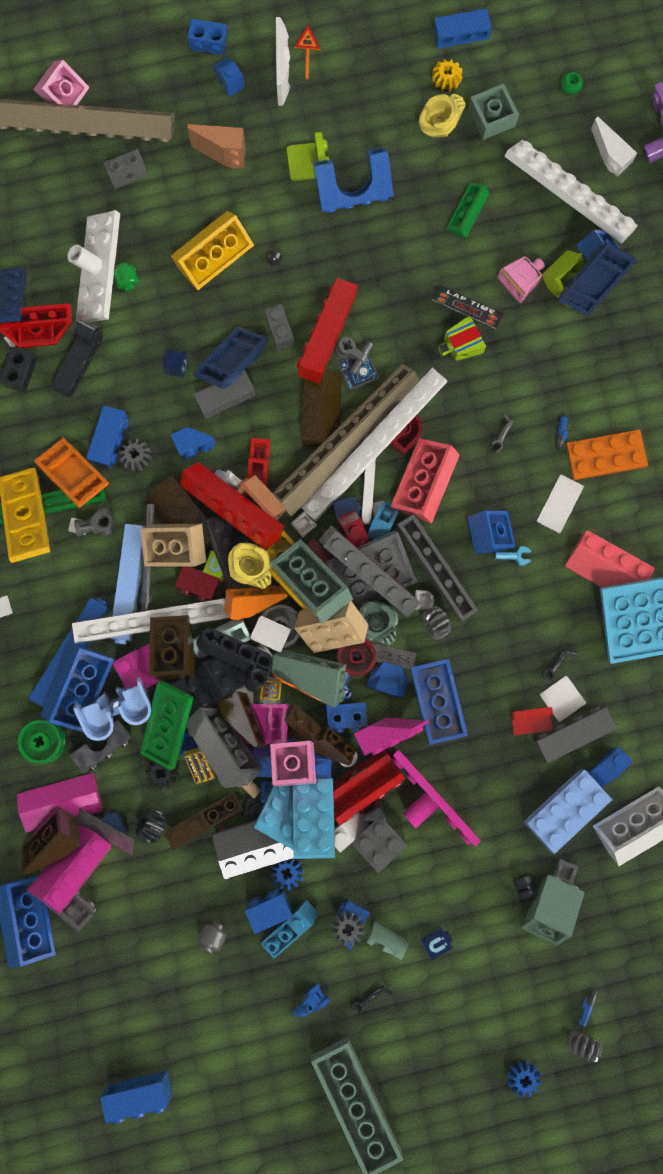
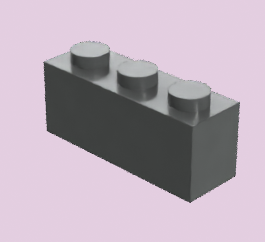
M244 370L239 380L224 389L215 385L208 388L203 387L194 396L205 419L256 396Z

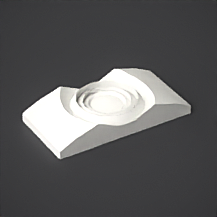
M276 17V71L278 106H283L290 89L288 83L290 55L288 48L289 36L280 17Z

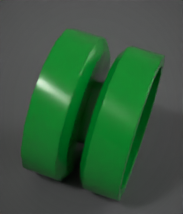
M36 720L28 723L21 730L18 737V748L22 756L29 762L37 764L54 762L63 755L67 746V735L62 726L49 723L47 720Z

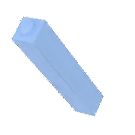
M125 524L112 617L136 613L143 565L140 528L145 526ZM133 634L112 637L111 639L115 640L116 644L126 645L127 641L132 642Z

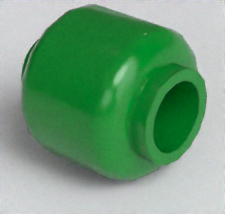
M128 262L116 265L113 275L116 287L119 290H125V292L135 290V285L139 283L135 267L129 265Z

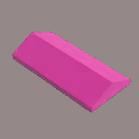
M94 773L17 794L18 812L26 833L37 830L58 807L76 816L79 814V808L89 814L103 811Z

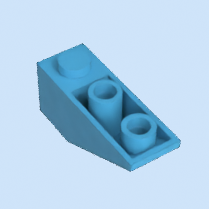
M305 900L293 911L292 918L283 921L261 945L273 958H276L314 924L320 913L308 900Z

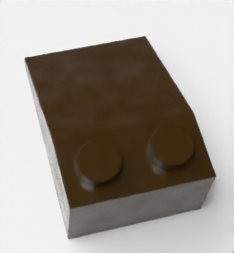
M189 615L150 618V677L156 680L195 678V655Z
M58 807L21 846L23 874L27 875L58 861L78 848L80 844L78 816Z

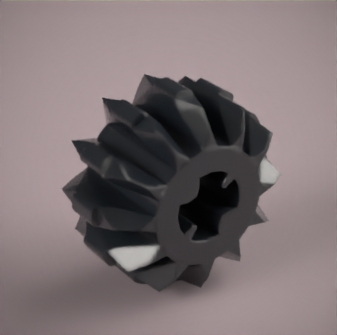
M151 762L148 763L152 770H145L146 774H151V777L146 778V781L154 780L151 784L152 788L158 784V790H162L163 785L169 789V781L173 784L177 782L172 777L179 776V773L173 772V770H169L156 762L155 765ZM165 769L166 777H159L160 773H158V770Z
M149 808L146 812H143L136 825L135 833L137 838L145 843L153 844L156 840H159L166 827L167 818H165V814L157 809Z

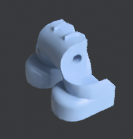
M140 677L137 678L138 685L128 689L126 687H116L119 697L110 701L108 694L103 692L95 703L82 707L79 703L74 704L73 710L88 738L100 741L109 737L113 731V717L119 714L127 723L132 725H139L148 720L151 714V704Z

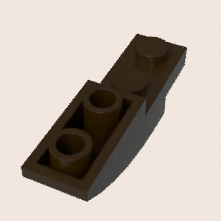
M296 704L289 708L284 721L295 730L294 737L300 742H313L314 751L331 760L348 766L352 763L356 749L330 726L323 729Z
M232 792L163 834L171 849L175 850L241 811L243 808L235 793Z

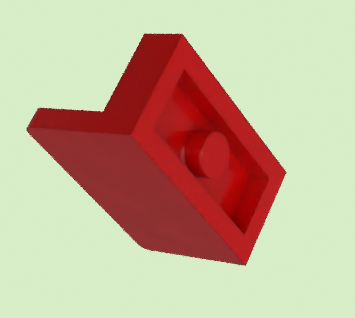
M552 707L510 712L514 735L552 730L550 715H553Z

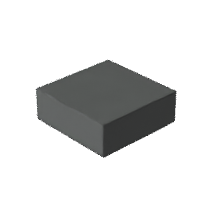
M558 859L553 875L559 877L565 883L573 884L579 866Z

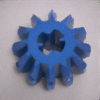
M291 858L290 862L285 860L283 863L282 861L278 862L279 866L272 865L271 868L277 871L270 873V877H277L273 884L275 885L280 881L279 889H283L284 884H287V890H291L290 883L294 887H298L296 880H303V877L298 874L304 872L302 868L297 869L301 865L300 861L293 864L295 859ZM286 868L291 869L290 873L292 876L284 877L282 870H286Z
M526 1060L522 1065L520 1061H517L518 1067L510 1066L513 1072L507 1073V1077L510 1079L507 1084L509 1087H512L514 1094L519 1092V1096L523 1098L525 1093H527L528 1097L531 1098V1091L533 1090L535 1093H538L536 1086L542 1085L541 1080H539L541 1073L536 1071L537 1067L535 1064L530 1066L529 1061Z

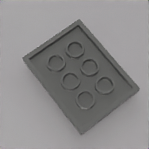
M397 530L358 547L404 588L417 582ZM337 557L326 562L328 568L348 587L353 598L352 603L357 609L367 601L372 602L383 598L381 594Z

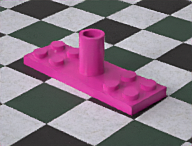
M398 749L392 753L395 757L392 761L401 770L404 767L408 772L405 774L413 784L417 782L425 790V793L402 813L407 820L417 828L440 807L448 816L445 820L454 830L459 828L461 830L459 833L461 838L468 845L472 843L476 847L481 840Z

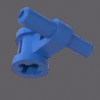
M318 983L311 986L304 993L306 998L292 1010L294 1017H305L313 1012V1010L319 1011L330 1001L329 997H325L319 989L320 985Z

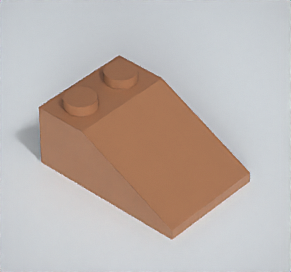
M188 124L187 128L191 146L226 167L233 169L244 168L246 145L243 128Z

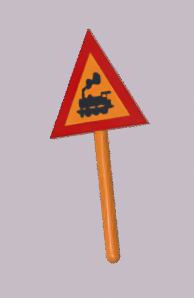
M309 25L294 47L306 49V80L309 78V50L321 51Z

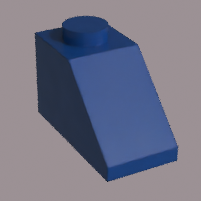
M225 58L211 66L229 96L245 88L243 75L233 60Z
M613 747L588 773L602 788L618 777L633 761L620 747Z
M347 899L346 903H341L337 912L343 918L342 911L346 912L347 917H349L350 911H354L353 918L360 915L361 919L358 922L364 923L370 913L368 909ZM346 924L343 931L345 932L346 930L347 933H350L353 926L350 927V924ZM347 941V947L352 949L353 946L350 945V941Z

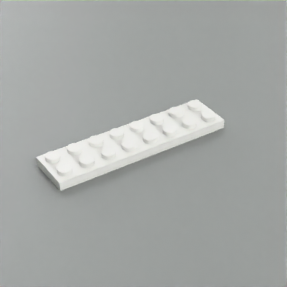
M521 140L506 152L505 157L620 243H623L637 228L638 225L634 223L632 218L624 216L617 207L605 202L602 196L593 193L587 185L577 181L574 175L566 173L559 164L547 159L544 153L535 150L529 142Z

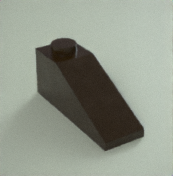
M237 691L218 702L222 717L250 744L257 748L267 747L247 693Z

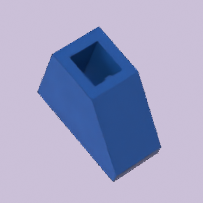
M189 427L171 434L181 459H191L196 456V453L201 451L208 452L216 445L213 436Z

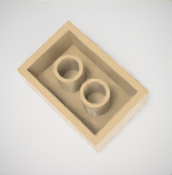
M153 524L140 528L144 566H197L206 562L202 524Z
M352 601L323 624L308 609L300 610L295 624V630L313 653L364 643L368 629V623Z

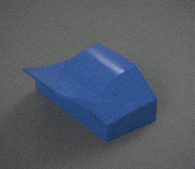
M383 661L377 668L371 669L366 688L403 699L409 680L405 677L403 667Z

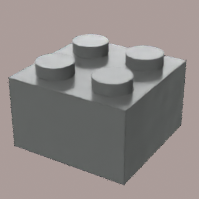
M385 820L372 821L351 843L378 873L408 846Z

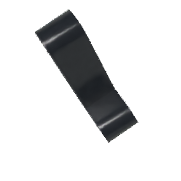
M79 320L75 326L74 335L77 339L52 385V390L69 398L76 392L103 340V334L100 329L84 320Z
M213 628L205 629L197 639L196 645L202 652L248 671L244 681L248 691L257 692L267 682L273 664V659L267 652Z

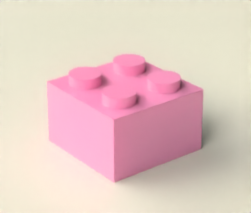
M301 741L270 744L272 783L274 786L316 784L313 742Z

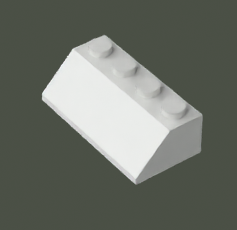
M660 787L655 788L593 825L606 850L618 866L663 840V790Z

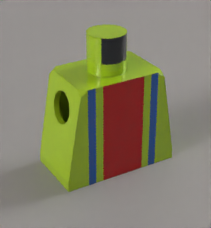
M471 317L465 318L445 332L444 340L446 343L438 346L441 356L451 353L454 360L482 354L486 348Z

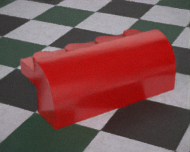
M385 750L370 756L333 782L334 818L339 825L343 822H348L357 812L365 810L370 803L381 799L387 791L398 787L405 780V777Z

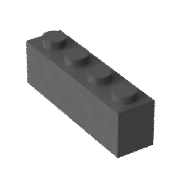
M600 706L589 710L590 714L585 717L582 714L571 719L572 723L568 725L562 723L554 727V732L549 734L546 731L538 735V740L534 741V744L543 762L549 763L618 729L607 707L600 708Z

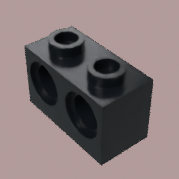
M11 347L10 352L5 357V367L0 372V383L5 388L26 393L37 358L32 352ZM23 358L20 364H16L18 359ZM18 375L15 381H10L13 376Z

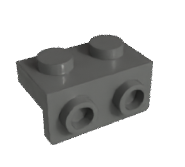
M79 891L60 915L53 911L77 933L80 932L96 912L94 903L87 898L84 900L79 895Z

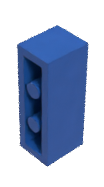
M487 9L434 18L433 25L437 49L489 40L492 29Z
M103 405L86 458L91 464L112 469L113 464L117 463V451L124 441V436L122 435L124 429H127L129 426V418L125 411Z

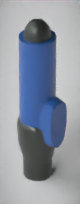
M566 414L560 417L558 435L556 437V450H562L564 441L567 439L568 431L566 426L568 418Z
M591 989L589 996L585 997L582 1005L583 1011L578 1022L581 1029L587 1025L596 1002L598 991Z

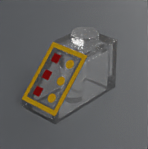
M268 677L267 682L261 688L260 704H281L283 682L278 681L275 677Z

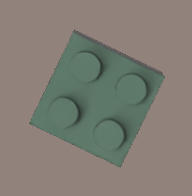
M504 84L470 97L468 111L483 140L516 126L519 114Z

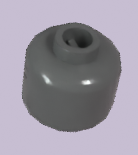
M214 921L212 925L204 924L197 937L198 947L210 954L220 951L227 937L226 933L222 931L224 927Z

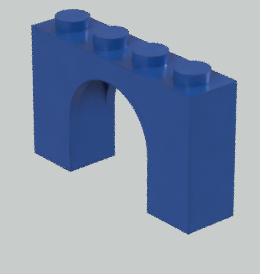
M385 147L366 151L369 177L366 184L355 192H346L337 186L334 165L331 159L312 162L318 200L322 212L331 213L336 211L337 208L342 207L343 209H349L356 204L368 205L371 201H386L389 197L394 196L389 156Z

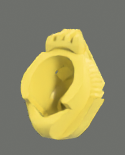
M439 94L429 99L419 117V126L422 132L433 138L448 136L456 128L464 110L465 102L462 96L452 94L449 97L446 94Z
M252 543L237 544L228 556L230 577L242 584L252 585L261 589L271 584L270 568L272 566L270 563L272 559L267 550Z

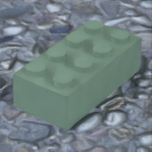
M301 539L270 563L280 580L321 624L353 600L348 587Z

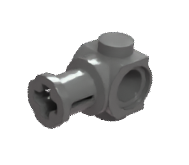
M102 508L90 516V519L74 520V525L78 537L90 532L94 534L100 533L101 537H108L113 535L115 522L108 508ZM103 519H109L108 525L102 527L101 521Z

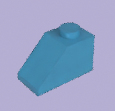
M383 501L368 531L367 536L372 540L390 533L399 511L392 508V504L387 501Z

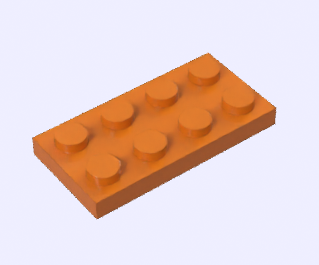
M640 430L574 441L565 445L573 481L646 468L648 466Z

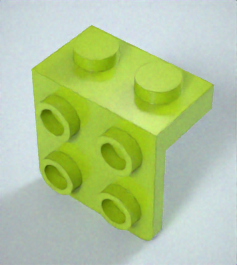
M322 132L315 133V143L290 145L287 147L290 179L292 181L315 179L312 162L329 159V156H325V151H328L327 140L323 139Z

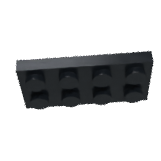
M221 516L203 521L228 589L252 587V585L242 584L230 577L228 563L229 553L234 546L239 543H249L247 536Z

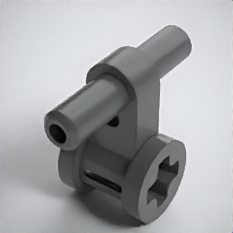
M345 337L336 346L335 352L341 359L350 357L355 360L349 372L352 375H356L361 365L365 364L373 344L367 341L360 351L356 349V344L352 338Z

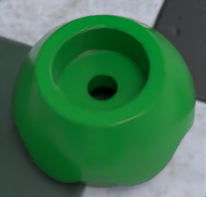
M577 72L566 73L561 79V88L566 94H576L583 87V79Z

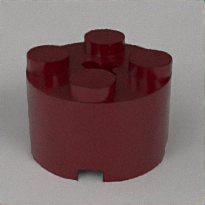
M365 638L364 643L340 647L337 653L338 663L346 664L345 672L348 675L361 677L369 673L375 665L376 651L373 644ZM359 652L362 660L353 661L352 653L356 654Z

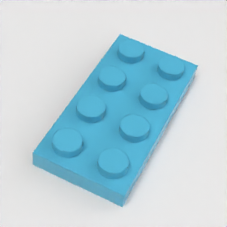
M316 779V784L293 785L294 859L335 858L333 779Z

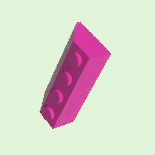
M79 825L80 844L78 848L73 850L68 856L47 865L27 890L59 915L111 850L109 842Z

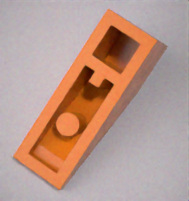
M267 586L263 589L259 587L226 589L224 611L233 620L249 618L287 598L288 594L281 586Z

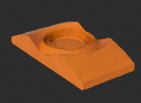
M64 438L34 460L45 475L79 508L109 484Z

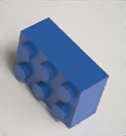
M168 1070L108 1085L100 1097L105 1123L112 1122V1124H118L123 1122L124 1118L132 1117L137 1119L143 1117L148 1112L153 1111V1114L165 1111L173 1095Z

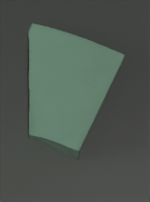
M374 921L370 927L371 932L367 937V943L370 945L375 944L382 951L402 960L409 941Z

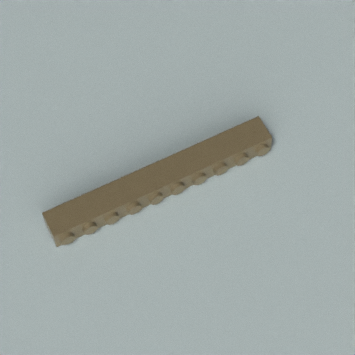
M0 99V129H8L9 126L15 127V130L33 128L35 132H43L44 129L51 130V133L69 131V134L78 135L80 132H85L88 136L105 134V137L113 138L116 135H123L124 139H133L135 136L141 137V140L159 138L161 142H169V139L174 137V113Z
M402 364L272 493L286 508L284 512L292 517L417 385L420 380L413 369Z

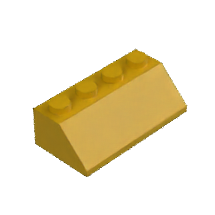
M226 211L170 257L196 290H199L252 248L254 244L237 216Z

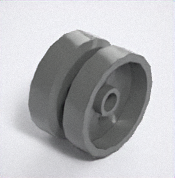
M275 605L267 609L262 615L291 629L282 649L294 646L301 638L295 630L298 613L290 606Z

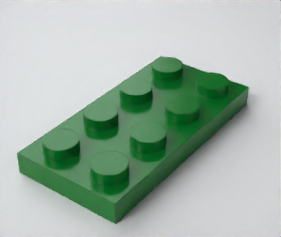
M164 681L157 682L151 714L148 719L140 754L169 770L175 769L193 696Z

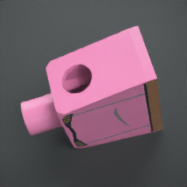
M523 257L502 268L497 278L515 299L521 303L540 282L542 274L539 271L545 265L540 258L531 262L527 257Z

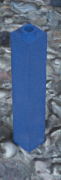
M90 598L76 623L106 618L111 610L106 607L108 603L100 598H97V600ZM73 628L29 697L30 700L42 707L46 703L71 642L75 643ZM91 641L76 644L88 648Z

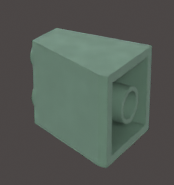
M547 875L540 882L537 889L538 894L533 898L521 929L558 946L572 937L585 892L579 890L573 884L562 882L557 876Z

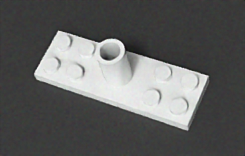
M117 211L87 217L84 248L80 245H74L68 252L69 262L81 268L76 322L84 320L89 323L109 319L120 213Z

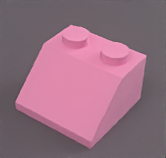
M58 60L51 64L33 90L47 103L77 105L90 87L64 60Z

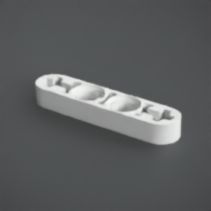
M376 459L365 469L361 521L365 525H371Z

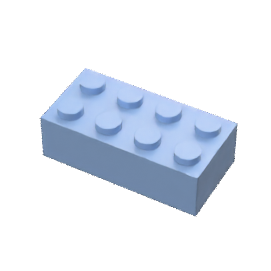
M579 769L523 822L543 845L555 854L612 799L586 770Z

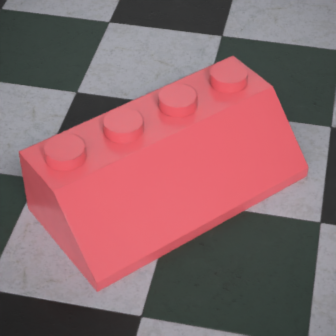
M419 438L391 507L409 516L414 514L418 520L432 523L459 458V454L453 446Z
M588 530L581 535L564 566L601 588L650 579L655 570L649 564Z

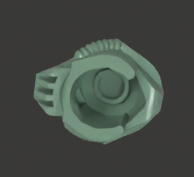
M367 601L363 603L358 611L368 623L365 638L369 641L386 645L395 642V626L398 624V614L394 607L380 601Z

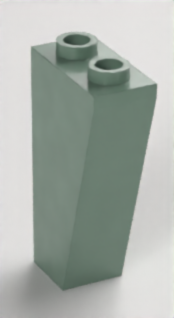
M282 649L281 653L277 652L274 654L272 673L331 707H336L344 700L345 690H343L347 679V672H345L346 664Z

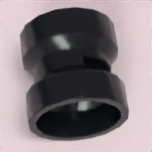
M531 874L521 875L512 880L514 886L517 887L519 900L528 899L538 894L536 888L532 885L533 879Z

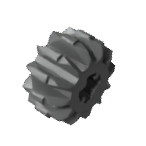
M136 439L134 444L129 440V446L122 444L125 451H119L120 456H123L120 458V462L125 463L124 467L126 469L131 467L133 472H135L137 467L142 471L143 464L147 467L149 466L146 460L152 459L151 455H149L151 449L146 448L147 444L145 442L140 444L139 439ZM138 452L139 456L133 458L132 455H135V453Z
M437 606L430 607L421 614V622L427 633L430 634V637L438 640L451 632V623L442 608Z
M342 911L343 918L339 915L335 916L339 923H331L333 928H337L332 930L331 934L338 935L335 939L337 943L343 939L342 945L344 947L347 945V941H350V945L354 946L353 939L361 942L359 935H365V931L359 929L364 927L365 923L358 922L361 919L360 915L353 918L354 911H350L349 917L346 916L345 911ZM346 924H350V927L353 926L350 933H347L346 930L345 932L343 931Z
M571 1031L566 1045L570 1052L591 1062L598 1061L603 1047L602 1043L578 1031Z

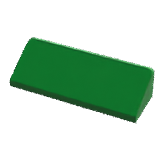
M469 183L446 227L448 231L463 238L468 236L489 195L485 185Z

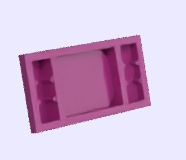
M251 704L266 744L287 743L288 724L284 719L288 713L289 704ZM239 733V735L241 736V738L243 739V741L245 742V744H250V743Z

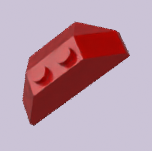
M71 304L23 307L21 321L0 323V332L18 348L57 345L72 323Z

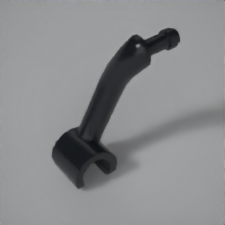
M565 648L553 665L542 672V678L544 679L545 673L549 672L551 674L550 680L555 677L554 672L564 661L566 655L572 654L575 656L577 652Z
M385 985L379 986L361 1001L354 1000L351 1003V1010L354 1005L358 1004L361 1006L358 1014H361L363 1006L378 997L382 991L389 996L393 992L384 988Z

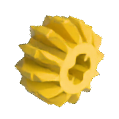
M444 58L442 63L438 61L436 67L433 68L432 81L435 83L436 88L441 87L442 92L445 89H448L449 92L452 88L457 89L458 84L462 81V68H459L458 62L453 63L452 59L447 62Z

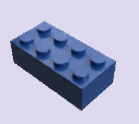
M71 642L41 712V716L49 723L84 732L73 710L74 704L79 703L82 707L95 703L114 659L105 653Z
M449 659L411 667L409 671L421 720H427L428 722L423 726L427 745L468 736Z

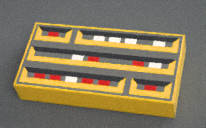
M198 748L184 752V757L196 784L215 778L207 759Z

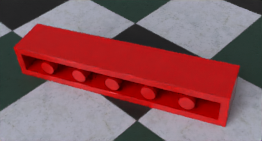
M339 278L336 279L334 285H330L328 291L329 298L324 299L322 304L323 311L318 313L316 318V328L312 327L309 335L311 339L305 343L303 348L304 355L299 357L296 367L299 368V377L320 383L356 298L358 285Z
M198 462L183 470L180 486L264 550L280 540L284 528L281 523Z

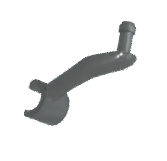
M504 414L503 418L508 423L503 427L498 439L491 445V447L494 445L500 447L495 453H499L502 450V442L513 424V420H510L507 414Z

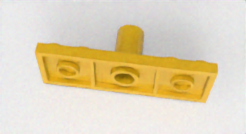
M36 468L0 477V496L10 562L14 563L50 552Z

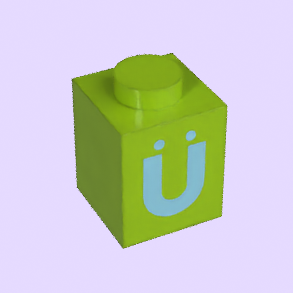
M211 550L203 572L220 578L223 581L224 577L216 555Z

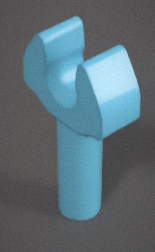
M520 546L516 552L496 551L495 559L516 560L518 566H525L531 560L523 559L521 554L530 553L531 550L525 546Z

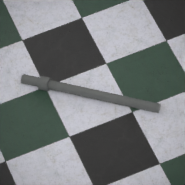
M147 504L146 526L154 524V504ZM151 566L143 567L142 595H140V603H142L141 612L149 611V604H151Z

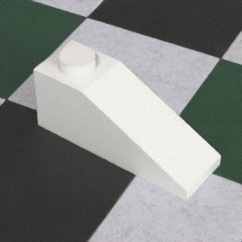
M597 117L591 130L604 164L611 173L618 177L633 162L637 152Z

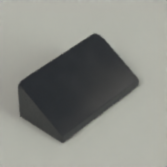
M380 799L373 801L362 811L364 821L387 820L386 810Z

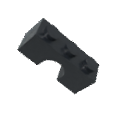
M118 715L113 717V731L104 743L95 746L84 738L69 749L70 758L83 773L88 770H94L101 760L110 758L120 746L124 747L131 741V731Z

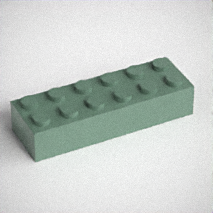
M346 1037L311 1055V1063L363 1174H378L403 1161L400 1146L349 1038Z

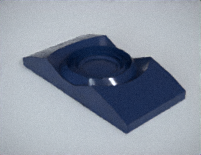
M605 242L590 254L583 268L570 277L558 298L559 302L589 315L637 261L636 257Z
M237 326L193 372V376L219 388H227L239 380L243 370L249 364L257 361L268 340L264 336Z

